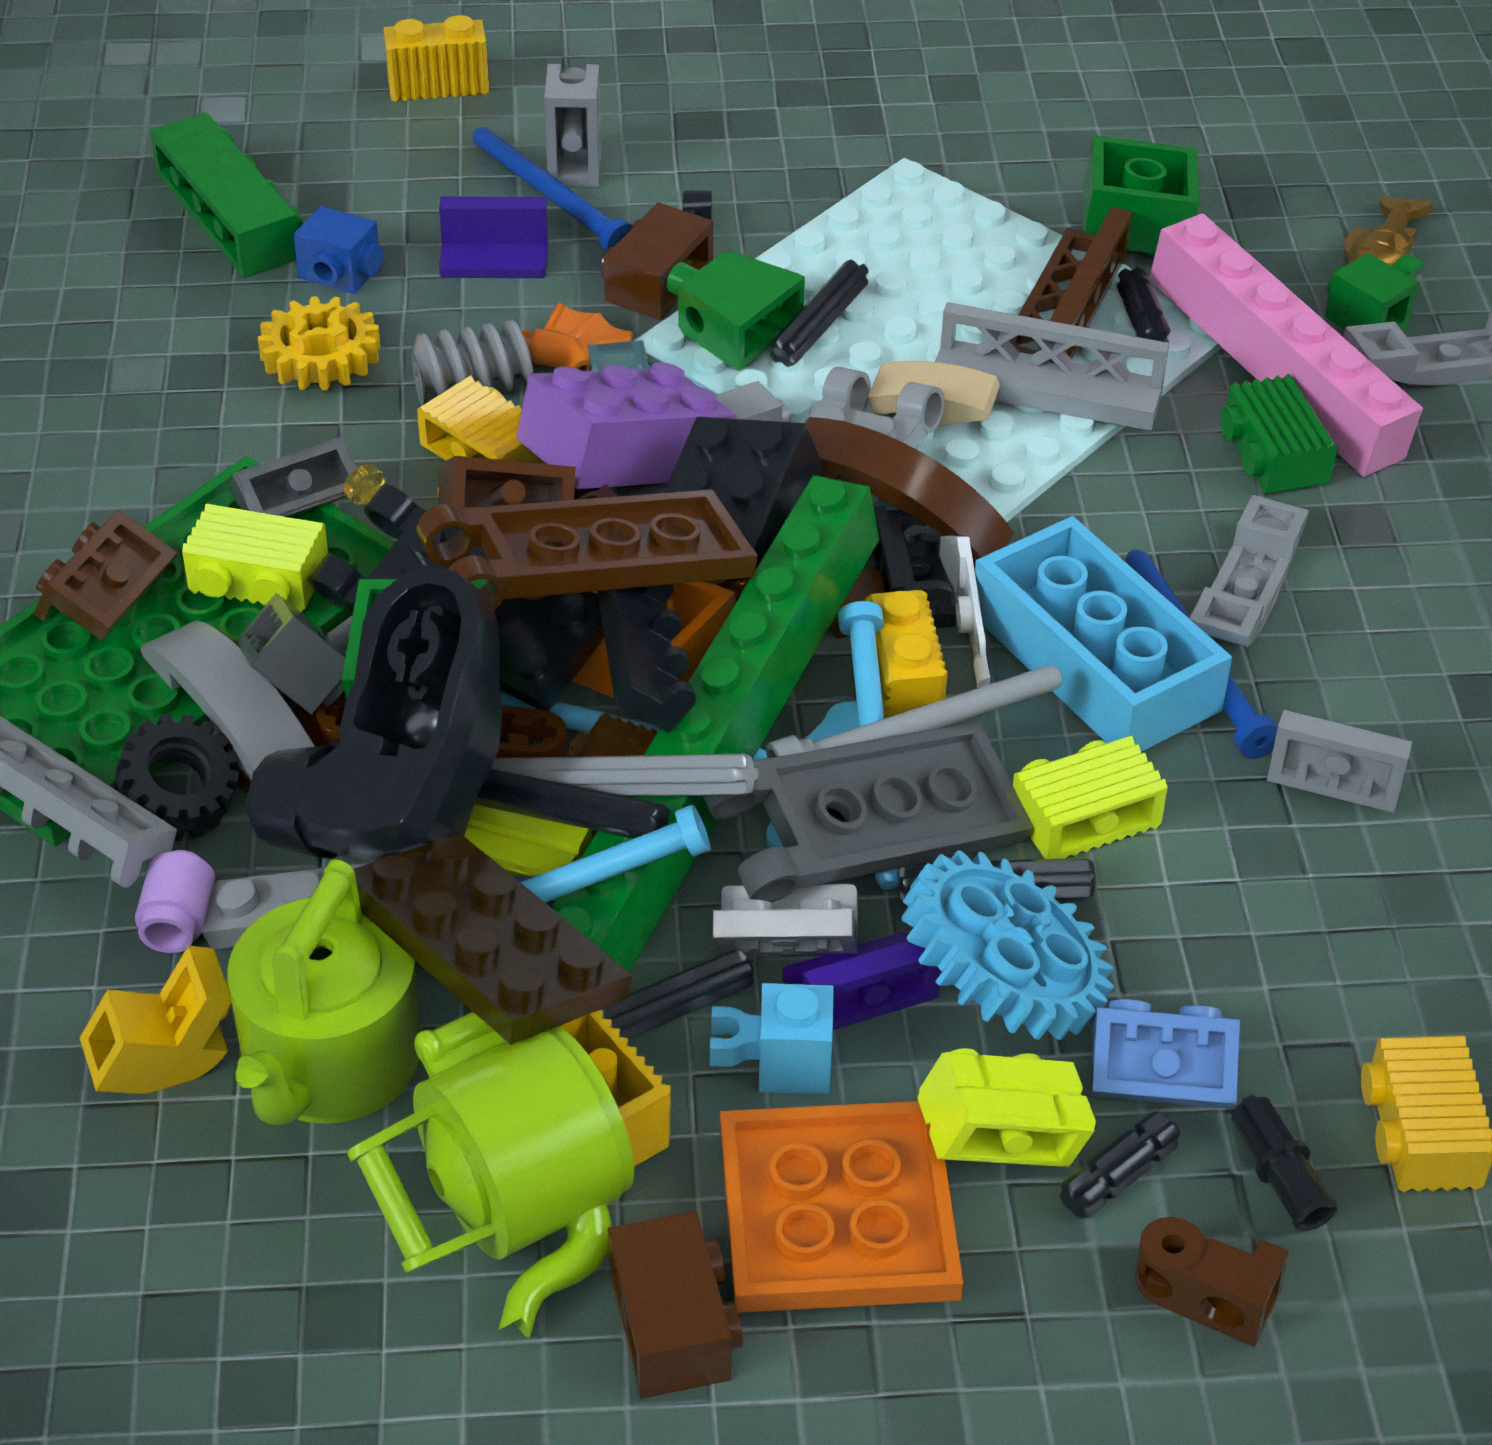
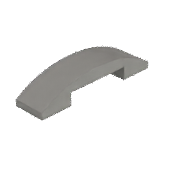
M1492 311L1485 329L1407 337L1396 322L1393 321L1348 326L1343 334L1344 338L1394 381L1416 385L1440 386L1461 384L1492 377Z
M1252 495L1237 524L1233 545L1211 588H1204L1189 619L1208 636L1246 647L1250 646L1261 632L1277 600L1303 534L1309 510Z
M194 621L140 646L142 656L172 690L182 686L217 728L224 733L233 745L234 751H236L237 765L250 780L252 779L253 771L265 756L278 750L315 747L292 710L271 682L249 665L241 649L214 627L204 622Z

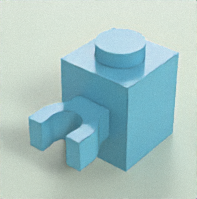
M762 983L761 1016L749 1015L733 1007L712 1006L711 1035L728 1034L733 1037L728 1039L710 1037V1066L729 1067L746 1060H759V1092L829 1095L833 1036L832 985Z

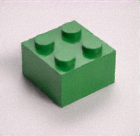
M1093 135L1083 185L1082 231L1096 235L1111 207L1132 211L1127 250L1146 252L1150 256L1155 257L1161 229L1197 216L1199 207L1197 149Z

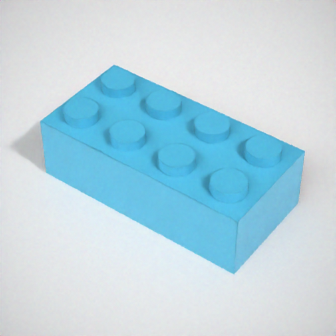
M1074 516L976 560L975 577L983 626L1030 671L1044 666L1058 668L1062 674V683L1052 692L1106 743L1127 736H1133L1134 743L1139 744L1142 752L1223 710L1232 656Z

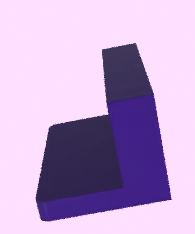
M440 197L439 214L442 246L439 270L441 277H546L549 242L547 197Z
M899 932L859 944L858 954H825L788 965L783 968L782 980L784 984L832 985L833 1030L939 998L940 986L936 983V980L941 971L936 966L920 964L918 959L926 948L908 942V934Z

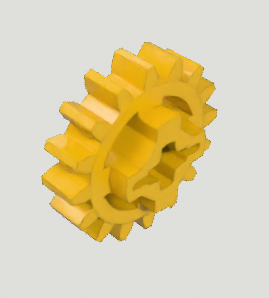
M312 296L309 305L302 306L294 300L289 302L290 311L287 313L273 310L271 312L272 322H262L260 325L261 336H257L260 360L264 361L265 372L267 374L278 373L279 383L283 385L293 379L298 380L299 390H305L311 383H319L322 391L328 390L330 382L338 380L345 386L350 385L351 374L354 373L359 376L369 374L368 364L378 363V350L381 349L379 325L374 324L373 313H361L360 304L357 302L343 307L340 304V297L335 296L328 304H320L318 297Z

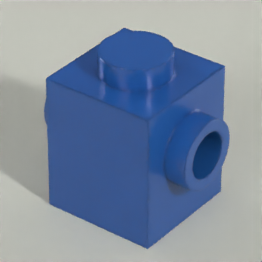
M320 206L293 234L298 277L300 279L355 294L371 276L377 274L381 267L383 250L378 241L376 221Z

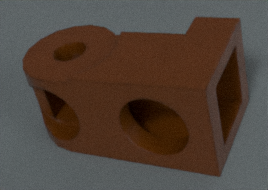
M1176 1217L1159 1218L1149 1223L1142 1231L1135 1280L1137 1288L1142 1295L1154 1304L1255 1347L1281 1292L1289 1250L1260 1239L1254 1253L1250 1254L1215 1239L1205 1238L1195 1225L1185 1219Z

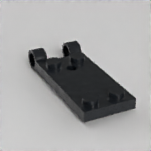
M383 484L364 507V513L380 530L398 539L368 578L362 576L344 559L328 553L308 577V581L314 590L327 601L353 613L359 579H398L408 571L429 566L448 570L451 565H440L433 562L427 556L417 536L418 521L427 510L417 506L409 496L396 487ZM448 527L436 534L432 542L442 543L450 540L457 534L459 527ZM481 546L474 547L468 555L480 556L488 560ZM594 592L547 595L539 600L523 598L503 599L495 610L500 640V690L536 709L550 711L604 639L598 595Z

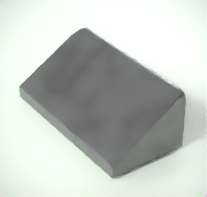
M341 436L233 473L229 489L242 510L290 518L364 492L366 486L344 438Z

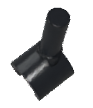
M684 191L683 211L712 220V191Z

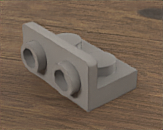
M1283 710L1277 729L1267 781L1395 813L1413 741Z
M819 884L796 889L785 898L771 903L764 900L750 899L744 886H725L721 891V910H713V939L721 954L734 949L742 950L745 955L858 954L857 889L853 884Z

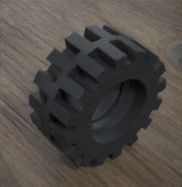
M166 714L160 715L156 726L150 719L140 724L137 734L132 732L126 740L117 763L113 783L115 790L176 828L177 832L174 841H182L184 833L187 831L192 839L203 836L207 826L212 830L220 822L223 814L226 813L239 777V771H236L238 764L236 751L227 753L230 741L224 733L215 738L212 735L214 725L204 721L201 727L193 725L194 716L182 714L180 722H174L172 715ZM162 761L184 763L199 774L203 782V788L192 794L168 792L153 781L149 768L153 764Z

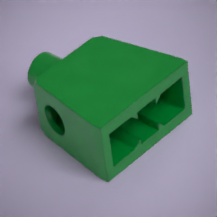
M732 251L723 252L700 270L685 262H679L673 267L667 279L668 291L678 296V326L682 333L737 371L743 369L770 348L771 341L804 307L805 276Z

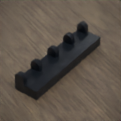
M673 584L597 591L615 705L670 733L696 703L694 687L688 682H679V678L689 667L687 652L683 648L672 646L671 641L681 630L680 616L677 611L664 608V604L674 592Z

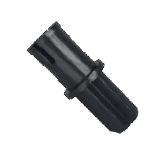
M1251 1095L1242 1099L1241 1104L1232 1110L1231 1120L1257 1161L1255 1172L1259 1180L1264 1183L1270 1182L1293 1219V1224L1297 1230L1301 1232L1310 1231L1327 1223L1337 1212V1203L1328 1194L1309 1164L1310 1151L1305 1142L1293 1139L1268 1098H1257Z

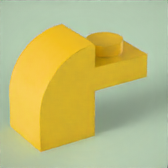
M188 946L160 994L107 989L79 1037L96 1091L130 1094L152 1093L198 1079L223 1059L228 1049L219 1022L227 1016L232 1002L228 981L224 978L214 948Z

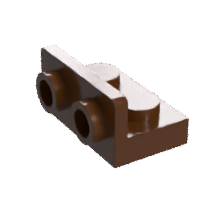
M117 509L101 527L92 522L82 532L72 547V552L75 554L66 564L57 559L44 572L36 585V589L42 593L34 615L45 622L58 609L103 641L172 566L178 552Z

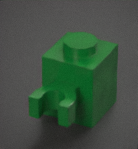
M1366 253L1348 265L1339 267L1328 282L1327 292L1329 296L1325 318L1343 329L1348 326L1393 321L1396 322L1401 330L1405 329L1410 324L1415 297L1418 296L1419 282L1413 279V277L1423 272L1425 263L1407 253L1391 266L1372 254Z

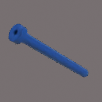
M479 127L473 131L472 137L475 145L600 237V246L604 251L614 247L630 231L632 224L623 218L611 220L488 128Z
M1138 549L1128 552L1126 563L1183 614L1190 618L1146 552ZM1229 673L1223 709L1237 728L1234 742L1246 758L1256 759L1263 757L1273 751L1278 726L1270 716L1257 714Z

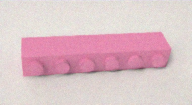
M1204 213L1161 229L1149 281L1259 381L1262 382L1266 377L1273 380L1277 375L1284 378L1289 373L1295 379L1338 447L1337 453L1361 476L1366 477L1406 459L1423 407Z

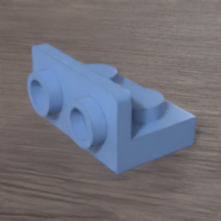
M1120 999L1110 1001L1109 1008L1097 1007L1091 1028V1036H1094L1090 1097L1233 1109L1237 1104L1240 1020L1222 1018V1011L1220 1009L1209 1006H1184L1179 1009V1014L1151 1012V1004L1144 1001Z

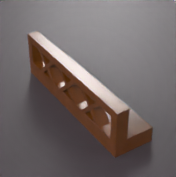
M1111 207L1096 235L1067 228L1018 315L1042 319L1038 313L1055 309L1048 321L1088 328L1127 255L1132 211ZM1072 249L1087 252L1083 260L1077 261L1071 253ZM1072 279L1066 290L1061 291L1056 285L1057 282ZM1017 335L1009 340L1019 352L1027 354L1038 352L1037 350L1019 346L1023 343L1035 341L1032 337ZM1074 345L1064 352L1072 359L1078 346Z

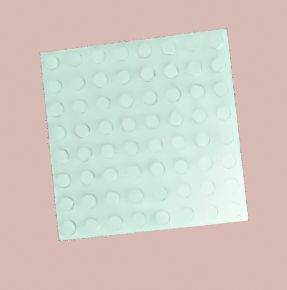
M903 158L755 258L756 260L805 276L804 306L845 261L853 259L858 265L864 263L869 270V273L866 275L868 279L866 287L794 366L786 367L782 362L775 363L770 356V353L773 351L770 347L743 369L737 371L682 333L678 326V311L632 341V344L637 350L648 356V363L675 365L685 372L684 376L697 386L708 389L716 395L759 381L776 399H780L786 405L791 422L803 423L822 400L824 382L834 367H844L867 373L872 388L882 363L899 361L935 362L941 346L943 311L947 302L1018 315L1063 235L1004 207L999 202L992 201L963 187L958 182L951 181L924 168L917 162ZM1074 249L1071 251L1077 261L1083 260L1087 253ZM1122 264L1088 328L1137 337V332L1133 328L1116 287L1120 281L1118 277L1120 271L1124 268L1132 270L1129 266ZM1072 279L1057 282L1056 285L1061 291L1066 290ZM1151 283L1149 285L1154 290L1164 313L1163 316L1171 330L1167 336L1170 344L1162 390L1163 396L1222 347ZM1055 309L1038 314L1043 320H1050ZM956 323L955 340L980 344L987 339L977 327ZM1036 341L1019 345L1037 351L1042 349ZM1078 346L1072 360L1076 363L1088 365L1097 360V357L1088 348ZM1129 356L1120 361L1129 373L1152 376L1154 360ZM868 401L863 412L874 414L870 401ZM994 401L988 420L938 426L933 432L926 435L917 447V450L958 475L982 495L1008 522L1125 426ZM888 413V414H880V415H881V416H885V417L893 418V417L896 415V413Z

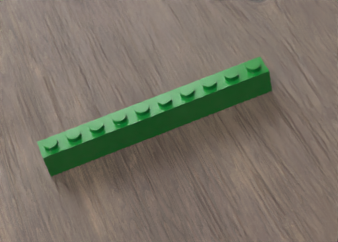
M813 475L757 567L754 577H751L689 679L688 683L695 690V705L670 733L659 729L644 755L745 753L750 755L753 760L879 541L869 486ZM703 796L630 797L664 804L670 813L667 825L677 822L675 814L677 810L690 805H694L697 809L708 836L718 819H714L711 816ZM597 831L582 858L633 838ZM687 848L559 897L551 908L630 973L697 856L693 857Z

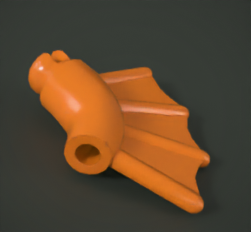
M563 303L556 304L544 329L537 328L535 332L521 331L526 338L534 365L551 368L572 367L582 371H595L596 369H603L606 365L626 367L644 365L648 362V356L633 346L631 341L633 338L632 331H624L613 327L599 312H578L564 306Z

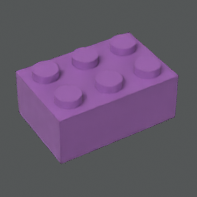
M653 363L648 369H630L621 365H606L602 371H582L572 367H557L553 373L529 374L516 439L546 464L576 467L575 488L577 489L601 488L605 484L608 487L668 483L696 417L736 419L737 415L717 401L715 393L697 386L684 376L685 372L681 368L672 364Z

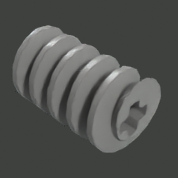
M513 319L504 322L501 337L492 323L482 325L479 341L469 326H464L460 329L457 344L446 329L438 332L435 348L425 333L417 334L415 337L412 351V368L416 392L421 406L425 404L427 389L433 388L438 396L448 390L449 385H456L470 375L474 381L479 380L483 387L486 385L492 387L493 378L499 377L505 390L512 392L515 375L521 374L527 384L529 374H533L531 355L526 338Z

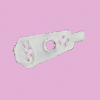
M940 536L939 557L954 591L958 632L969 634L974 657L973 667L977 688L990 684V674L970 540L966 536Z

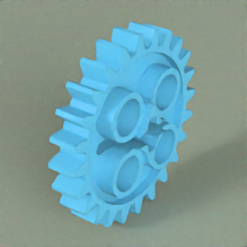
M957 851L951 860L941 854L933 864L927 863L903 899V903L908 908L902 916V921L914 927L907 936V940L912 944L926 948L918 961L920 964L936 966L940 969L942 973L937 978L936 983L939 986L955 985L960 990L958 995V1003L960 1005H967L972 1001L981 1005V1015L984 1021H990L997 1014L1003 1017L1010 1033L1014 1034L1023 1023L1034 1039L1039 1040L1048 1030L1057 1040H1062L1068 1031L1078 1035L1086 1024L1090 1025L1093 1021L1097 1007L1103 1008L1108 1002L1106 997L1112 991L1114 985L1107 980V977L1113 971V966L1100 959L1107 950L1106 946L1088 939V936L1095 927L1090 923L1079 922L1073 918L1072 915L1077 909L1074 903L1060 904L1054 899L1056 887L1049 885L1041 889L1036 886L1032 871L1027 870L1020 877L1013 873L1009 861L1004 858L997 867H993L983 852H978L973 861L962 851Z

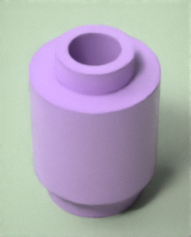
M186 850L164 852L155 856L149 863L135 913V922L138 927L139 938L151 949L163 953L183 952L202 933L216 878L212 867L195 853Z

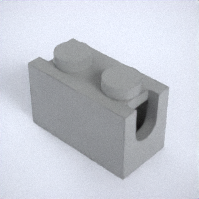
M548 64L544 95L547 172L565 186L599 187L602 153L599 65L586 64V72L580 68L573 67L561 73V64ZM564 149L570 152L588 149V157L580 163H569L563 159Z

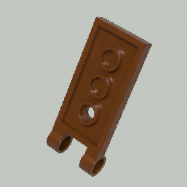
M713 489L461 509L453 505L442 504L427 510L417 524V536L427 556L433 562L440 565H451L448 570L459 573L469 582L478 579L487 580L479 592L493 611L498 608L503 599L523 598L539 600L547 595L693 582L719 584L729 579L754 577L758 556ZM448 527H459L457 534L450 540L442 543L432 542L436 534ZM481 546L488 560L480 556L468 555L474 547Z

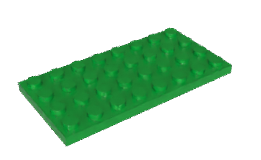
M248 456L243 457L143 526V528L174 549L178 554L166 573L103 641L58 609L43 622L34 615L40 598L1 624L0 716L113 789L117 763L122 749L132 732L137 734L140 724L150 719L156 726L160 715L171 714L174 722H180L182 714L194 716L193 725L201 727L204 721L209 722L210 718L182 686L172 690L142 656L140 646L194 621L204 622L214 627L238 646L236 640L265 607L259 601L252 604L248 599L241 602L236 597L229 600L224 595L218 598L206 596L200 591L194 594L188 589L182 554L183 543L187 544L188 535H191L192 527L196 528L197 519L200 520L201 511H205L206 504L241 509L229 489L232 474L260 463ZM331 504L290 517L324 523L328 553L344 559L366 578L369 577L396 543ZM315 590L306 608L301 611L302 614L326 633L353 615L351 611L333 605ZM169 761L153 764L149 768L150 775ZM5 789L0 794V810L54 847L70 837L71 832L51 819L39 829L30 827L22 821L24 802Z

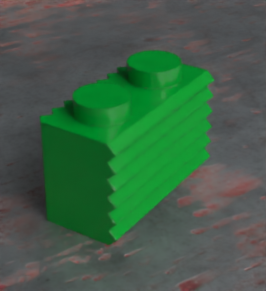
M1289 373L1284 378L1277 375L1273 380L1266 377L1262 382L1255 379L1252 383H1249L1246 380L1241 385L1235 382L1229 387L1227 405L1220 412L1221 431L1227 441L1233 440V444H1236L1237 451L1241 452V461L1245 473L1249 477L1254 476V480L1258 479V485L1262 487L1263 494L1331 483L1338 447L1297 382Z

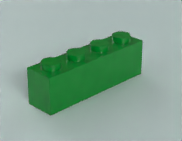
M205 112L150 130L157 174L243 278L296 261L293 234L303 225L299 211L294 205L289 206L282 199L275 183L271 179L266 180L261 175L250 154H243L235 145L228 129H221L213 118Z

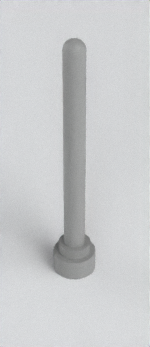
M1044 666L814 742L808 737L798 740L795 735H790L767 743V759L941 728L1054 691L1062 683V674L1054 666Z

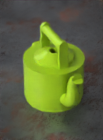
M331 860L324 869V875L311 897L279 906L257 919L238 939L228 962L227 980L241 1053L235 1073L236 1081L243 1088H251L255 1114L260 1120L272 1126L283 1127L295 1120L319 1124L342 1123L370 1115L388 1105L403 1092L413 1078L420 1060L414 1047L415 1036L422 1031L415 960L361 913L354 869L344 861Z
M471 1012L434 1030H423L415 1036L414 1047L430 1078L418 1083L414 1089V1114L360 1142L346 1151L351 1162L357 1160L405 1258L401 1265L406 1274L474 1244H477L490 1257L501 1260L564 1227L566 1228V1241L554 1252L541 1258L524 1271L507 1294L498 1330L514 1323L524 1336L530 1338L537 1312L542 1302L550 1295L586 1279L599 1270L608 1254V1228L612 1227L607 1205L617 1201L622 1193L631 1188L635 1172L633 1153L623 1118L607 1083L588 1053L572 1035L557 1026L510 1045L479 1016ZM415 1128H418L425 1151L426 1167L430 1182L437 1195L452 1209L467 1232L436 1247H433L384 1148V1145Z

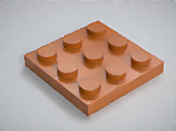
M918 1101L720 1111V1140L733 1300L738 1313L962 1300L963 1277L945 1160L937 1159L929 1135L931 1125L925 1123Z

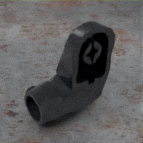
M429 566L404 573L377 594L362 624L355 678L345 703L340 727V745L278 750L265 756L253 771L246 807L250 824L261 840L270 846L317 858L334 859L337 856L372 863L381 857L393 856L432 843L442 837L453 836L459 833L463 836L465 835L477 795L499 749L502 721L499 681L500 640L495 612L473 584L455 571Z

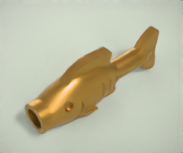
M1381 197L1380 210L1387 217L1384 224L1372 229L1355 227L1344 242L1345 259L1348 263H1351L1366 253H1370L1392 266L1399 258L1407 253L1410 254L1411 246L1417 240V229L1406 228L1408 222L1432 213L1433 202L1431 200H1404Z

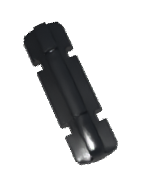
M1140 267L1131 271L1124 268L1118 274L1120 281L1116 287L1133 328L1137 332V337L1169 343L1167 336L1171 330L1163 316L1164 313L1154 290L1149 285L1151 283L1146 272Z
M1158 1111L1148 1114L1134 1125L1137 1133L1132 1130L1125 1132L1087 1162L1090 1167L1089 1170L1084 1167L1079 1168L1062 1182L1060 1199L1063 1205L1071 1209L1078 1218L1091 1217L1106 1205L1103 1199L1104 1196L1108 1199L1116 1197L1153 1167L1151 1159L1157 1162L1161 1161L1177 1148V1138L1180 1136V1130L1176 1123L1169 1121L1163 1112Z

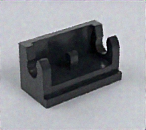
M886 506L874 507L879 541L872 552L875 570H880L887 591L922 590L928 593L927 601L930 602L929 609L932 610L931 617L934 618V626L936 628L956 627L955 606H952L950 598L952 596L951 587L946 582L939 552L935 548L938 543L936 534L918 533L916 535H907L904 532L910 526H926L927 524L900 509L886 510Z

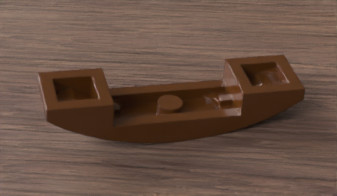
M809 417L805 422L824 466V478L839 480L842 476L854 484L869 486L872 494L941 532V536L969 537L974 570L977 559L1006 547L1014 531L997 510L958 475L926 454L883 433L845 421ZM939 538L938 543H937V545H936V547H935V548H937V549H939V550H940V538Z

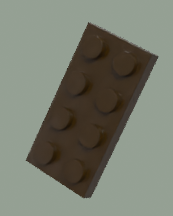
M461 833L442 837L432 843L393 856L381 857L375 862L354 868L361 913L510 1045L629 999L632 974Z

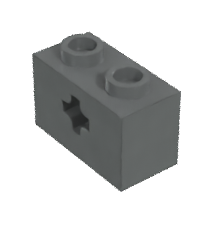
M277 593L236 640L249 665L311 715L321 703L325 706L332 704L344 691L342 674L346 657L345 652L335 639Z

